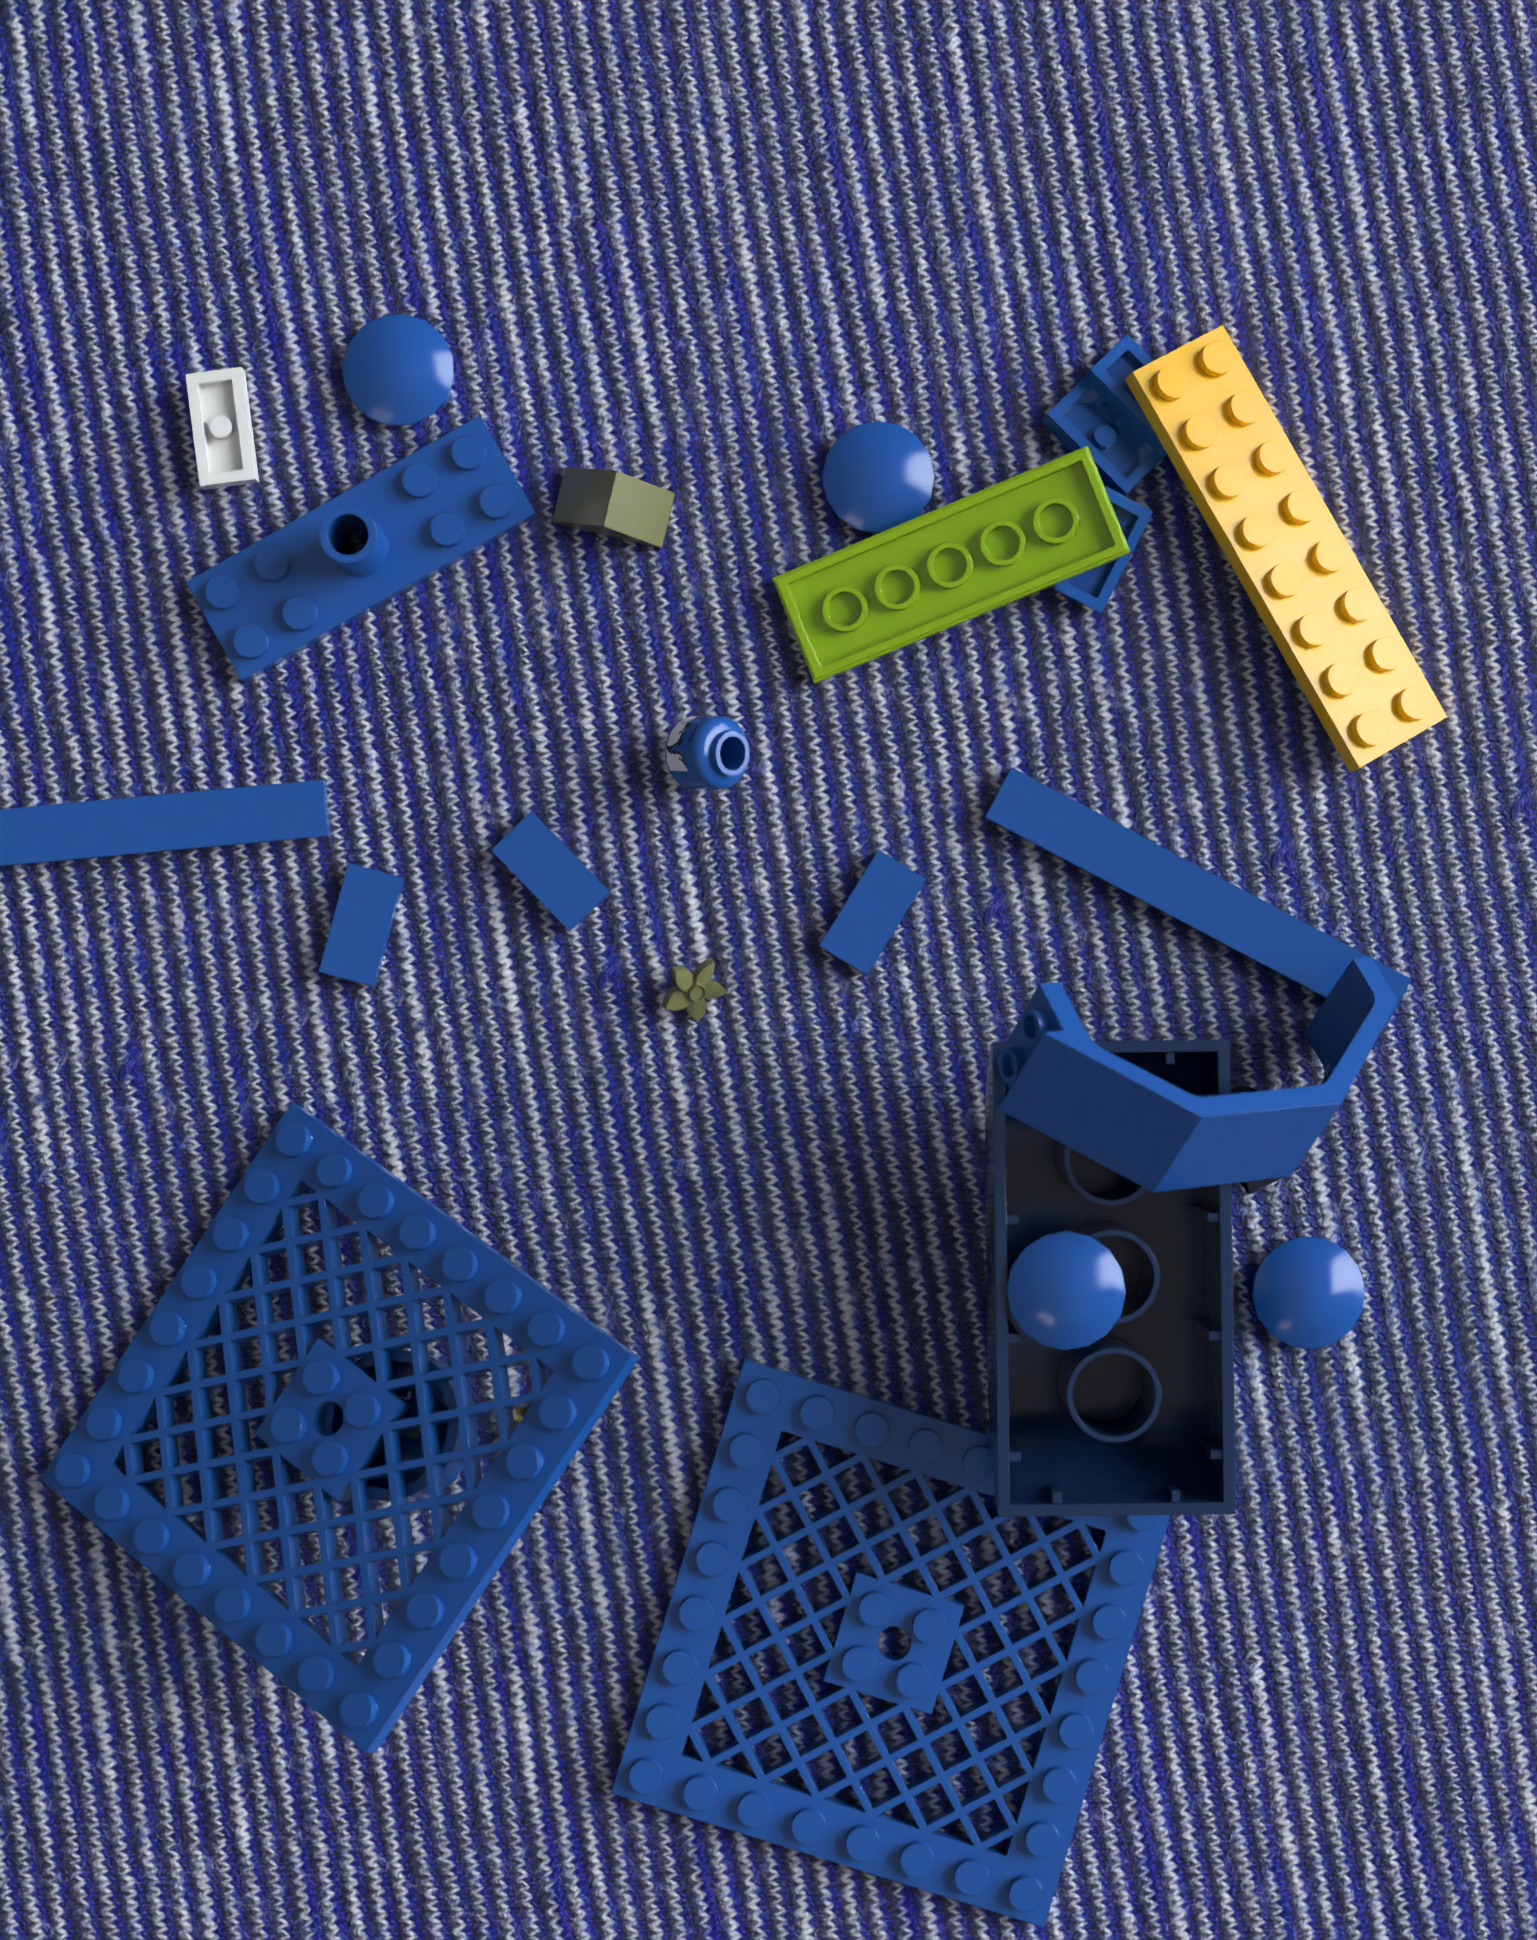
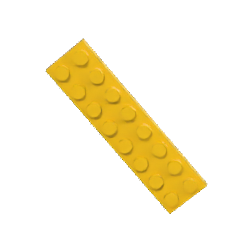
M1222 325L1133 371L1125 378L1127 385L1159 437V441L1348 771L1351 773L1445 719L1447 717L1446 713L1224 326Z

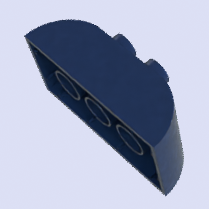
M1230 1039L1093 1041L1100 1048L1189 1094L1200 1097L1230 1094ZM992 1042L988 1056L985 1105L987 1367L991 1465L998 1517L1236 1514L1232 1183L1153 1193L999 1110V1107L1010 1088L1001 1078L996 1059L1006 1042ZM1062 1230H1070L1078 1234L1090 1236L1108 1248L1122 1269L1126 1290L1121 1316L1109 1333L1087 1347L1069 1350L1041 1345L1024 1333L1010 1311L1007 1295V1281L1010 1276L1011 1266L1023 1249L1044 1235L1054 1234Z

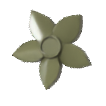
M711 957L698 965L693 974L684 966L672 967V978L677 986H673L667 991L662 1006L666 1010L679 1011L685 1008L689 1015L699 1022L706 1012L705 999L718 998L728 993L717 981L710 980L714 973L715 961Z

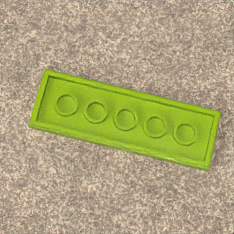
M1085 446L772 579L813 682L817 684L1131 554V551L1088 446Z

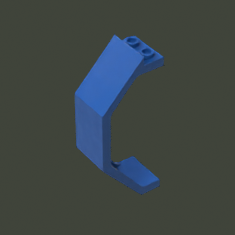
M1372 957L1353 958L1304 1031L1324 1068V1078L1320 1085L1200 1097L1189 1094L1100 1048L1088 1036L1060 982L1040 983L996 1059L1001 1078L1010 1088L999 1110L1153 1193L1289 1177L1343 1102L1398 1000Z

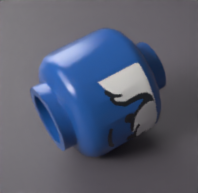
M689 716L679 721L669 733L665 746L666 763L670 774L676 782L689 789H727L736 784L745 773L749 761V745L745 733L738 723L725 716Z

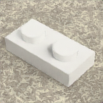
M236 367L185 374L199 486L206 490L259 483L244 369Z

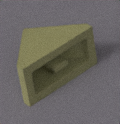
M565 467L552 522L566 527L662 549L675 493L619 471Z

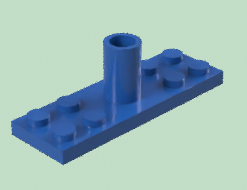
M479 415L192 578L186 584L241 681L247 682L536 518L537 515ZM361 531L368 533V541L361 551L352 555L344 554L345 543L351 535Z

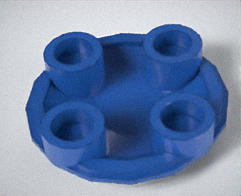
M406 314L382 316L364 325L349 342L342 362L344 386L353 404L372 422L389 426L414 425L432 416L438 409L448 403L454 380L453 355L443 335L427 321Z
M875 421L856 425L838 437L826 455L822 485L826 500L841 520L857 530L876 535L919 517L931 499L935 476L930 454L916 435L900 425Z
M1062 1230L1054 1234L1044 1235L1026 1246L1011 1266L1010 1276L1007 1281L1010 1311L1022 1331L1041 1345L1062 1350L1087 1347L1107 1335L1121 1316L1126 1294L1122 1269L1110 1250L1092 1237L1070 1230Z
M1303 1236L1284 1241L1265 1255L1263 1261L1256 1266L1252 1273V1299L1257 1318L1273 1337L1291 1347L1315 1349L1334 1344L1352 1330L1362 1312L1365 1287L1360 1268L1345 1249L1325 1238Z

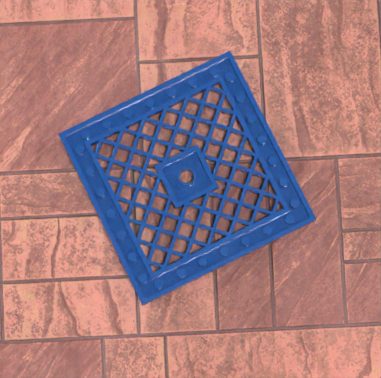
M291 1103L40 1479L365 1753H376L640 1357L305 1108ZM308 1187L316 1191L315 1193L303 1195ZM318 1206L321 1231L302 1236L299 1210ZM336 1207L357 1223L338 1227ZM284 1226L285 1240L272 1242L281 1227ZM359 1236L362 1263L343 1267L340 1240ZM377 1238L399 1255L379 1259ZM323 1245L326 1271L306 1275L304 1249ZM287 1253L289 1279L270 1283L268 1257ZM401 1268L404 1295L384 1299L381 1272ZM418 1269L438 1283L440 1287L421 1291ZM252 1272L253 1287L240 1290ZM364 1276L367 1303L347 1307L344 1280ZM327 1284L330 1311L311 1315L308 1288ZM291 1292L294 1319L275 1323L272 1296ZM443 1299L446 1327L426 1331L422 1304ZM255 1300L258 1327L239 1330L236 1304ZM460 1301L484 1319L463 1323ZM406 1307L409 1335L389 1339L386 1311ZM369 1315L372 1343L352 1347L349 1319ZM220 1320L221 1335L208 1337ZM332 1323L334 1344L329 1340L318 1338L314 1344L312 1327ZM295 1331L298 1359L279 1363L276 1335ZM486 1331L489 1360L468 1364L465 1336ZM503 1333L527 1350V1352L506 1356ZM259 1339L262 1366L243 1370L240 1343ZM448 1339L452 1367L431 1372L427 1344ZM223 1347L226 1374L207 1378L205 1351ZM411 1347L414 1375L393 1379L390 1351ZM373 1355L376 1377L353 1359ZM529 1364L533 1393L511 1397L507 1368ZM546 1366L554 1371L549 1379ZM188 1368L190 1382L176 1385ZM295 1372L282 1392L281 1375ZM491 1372L495 1401L473 1405L470 1376ZM263 1379L266 1407L247 1410L245 1383ZM453 1380L457 1408L436 1413L432 1384ZM227 1387L230 1414L212 1418L209 1390ZM416 1388L419 1416L403 1419L411 1404L396 1392ZM191 1394L194 1422L176 1425L173 1398ZM337 1403L343 1412V1423L335 1434L329 1436L323 1429L322 1416L330 1405ZM530 1406L515 1429L513 1409ZM496 1413L500 1442L478 1446L475 1417ZM157 1414L158 1429L145 1432ZM263 1420L254 1434L270 1447L252 1451L249 1422ZM458 1421L462 1450L441 1454L437 1425ZM231 1426L234 1455L216 1458L213 1430ZM420 1428L424 1457L403 1461L400 1432ZM195 1434L198 1462L180 1466L177 1438ZM159 1442L162 1469L144 1473L142 1445ZM384 1447L386 1465L370 1468ZM498 1455L484 1477H482L480 1458ZM272 1459L275 1488L256 1491L253 1463ZM464 1462L467 1491L446 1495L442 1466ZM290 1463L311 1480L293 1484ZM236 1467L238 1495L220 1499L217 1470ZM425 1469L429 1499L408 1503L405 1473ZM199 1474L202 1503L184 1506L181 1477ZM388 1477L391 1506L371 1510L368 1481ZM163 1481L165 1500L146 1485ZM313 1492L316 1521L297 1525L294 1496ZM352 1495L354 1514L334 1518L332 1497L336 1500L347 1502ZM276 1499L279 1529L260 1532L257 1503ZM465 1504L450 1526L447 1507ZM240 1507L243 1536L224 1540L221 1510ZM431 1511L434 1541L413 1545L410 1514ZM203 1514L205 1534L186 1517ZM393 1518L396 1548L376 1552L372 1522ZM355 1525L358 1555L339 1559L335 1529ZM318 1533L321 1563L302 1566L298 1536ZM281 1540L284 1570L265 1573L262 1544ZM244 1547L246 1568L226 1551ZM432 1553L417 1575L415 1556ZM398 1559L401 1590L381 1594L377 1563ZM360 1567L363 1597L343 1601L340 1570ZM322 1574L326 1604L306 1608L303 1577ZM285 1581L287 1602L268 1587L267 1584ZM399 1602L384 1625L382 1605ZM365 1608L368 1639L348 1643L345 1612ZM327 1615L329 1636L308 1619ZM367 1650L360 1662L350 1655V1653Z
M744 1358L611 1793L1044 1927L1171 1515L1059 1516L1068 1520L1043 1532L1037 1518L1029 1516L1027 1519L1036 1537L1008 1551L996 1526L1012 1517H998L997 1512L989 1515L978 1492L994 1496L990 1433ZM782 1431L799 1436L777 1448ZM817 1442L852 1452V1454L828 1465ZM808 1445L820 1471L793 1484L781 1458ZM870 1458L907 1470L882 1482ZM862 1462L875 1487L847 1501L834 1475ZM772 1464L785 1489L760 1502ZM924 1475L959 1485L960 1487L936 1499ZM916 1478L928 1504L901 1517L888 1492ZM826 1480L839 1506L812 1519L799 1494ZM970 1495L983 1520L955 1534L942 1509ZM880 1497L893 1522L866 1536L853 1511ZM791 1499L804 1524L777 1538L764 1512ZM935 1514L947 1539L919 1552L907 1528ZM845 1516L858 1541L830 1554L818 1529ZM756 1518L768 1543L744 1555L754 1519ZM1085 1525L1103 1530L1098 1549ZM1078 1528L1090 1553L1062 1567L1050 1543ZM989 1531L1001 1555L973 1569L961 1544ZM899 1532L912 1557L884 1571L872 1546ZM810 1535L822 1560L795 1573L783 1548ZM1043 1547L1055 1572L1027 1586L1015 1561ZM953 1549L966 1574L938 1588L925 1563ZM864 1551L875 1574L856 1569L849 1590L837 1565ZM774 1553L787 1578L760 1592L748 1566ZM1007 1566L1020 1590L992 1604L979 1580ZM1092 1566L1084 1595L1080 1602L1069 1578ZM918 1568L929 1591L895 1581V1579ZM828 1570L841 1595L814 1608L802 1583ZM739 1572L752 1597L727 1609ZM1062 1583L1074 1607L1045 1621L1033 1597ZM972 1584L984 1609L960 1621L965 1607L964 1602L949 1596ZM793 1588L805 1614L779 1627L766 1602ZM1026 1601L1038 1626L1010 1639L998 1616ZM757 1607L770 1632L743 1645L731 1621ZM844 1607L835 1639L832 1643L820 1619ZM991 1620L1003 1644L975 1658L963 1634ZM1075 1621L1064 1656L1052 1632ZM812 1624L824 1649L797 1662L785 1637ZM721 1627H723L735 1651L710 1663ZM900 1627L908 1633L910 1643L902 1654L890 1656L879 1649L877 1640L884 1629ZM1045 1637L1057 1661L1029 1675L1017 1651ZM954 1640H956L968 1663L944 1675ZM776 1643L789 1667L762 1681L750 1656ZM1010 1656L1021 1680L994 1694L982 1669ZM741 1661L753 1686L727 1699L715 1674ZM827 1661L823 1681L838 1686L816 1697L804 1673ZM974 1674L986 1698L959 1712L946 1688ZM1059 1675L1049 1709H1047L1036 1686ZM795 1678L807 1703L781 1716L769 1691ZM706 1681L718 1705L694 1717L701 1691ZM1028 1691L1040 1715L1013 1729L1000 1705ZM859 1692L892 1703L870 1714ZM939 1693L951 1717L924 1731L913 1709L932 1714ZM849 1695L861 1719L834 1732L823 1708ZM760 1697L772 1721L745 1734L733 1710ZM993 1710L1004 1734L977 1747L965 1724ZM903 1712L915 1736L888 1749L876 1725ZM814 1714L826 1738L799 1751L787 1727ZM724 1716L736 1740L711 1753L698 1729ZM958 1729L969 1752L942 1766L930 1742ZM1042 1729L1031 1764L1019 1741ZM868 1730L880 1754L853 1768L841 1744ZM778 1732L790 1757L764 1770L752 1746ZM688 1734L699 1755L683 1751ZM1011 1745L1023 1769L996 1783L984 1759ZM922 1747L934 1771L907 1785L895 1761ZM832 1749L844 1773L818 1787L806 1762ZM743 1751L753 1772L722 1763V1761ZM976 1764L988 1787L961 1801L949 1778ZM887 1766L898 1790L872 1803L860 1779ZM797 1768L808 1789L776 1780V1778ZM941 1783L952 1806L926 1820L914 1796ZM1025 1783L1017 1813L1014 1817L1003 1794ZM851 1785L862 1806L831 1797L830 1795ZM995 1799L1006 1823L979 1836L968 1813ZM905 1801L916 1823L884 1812ZM959 1818L970 1839L938 1829ZM1009 1837L1005 1850L993 1847V1845Z

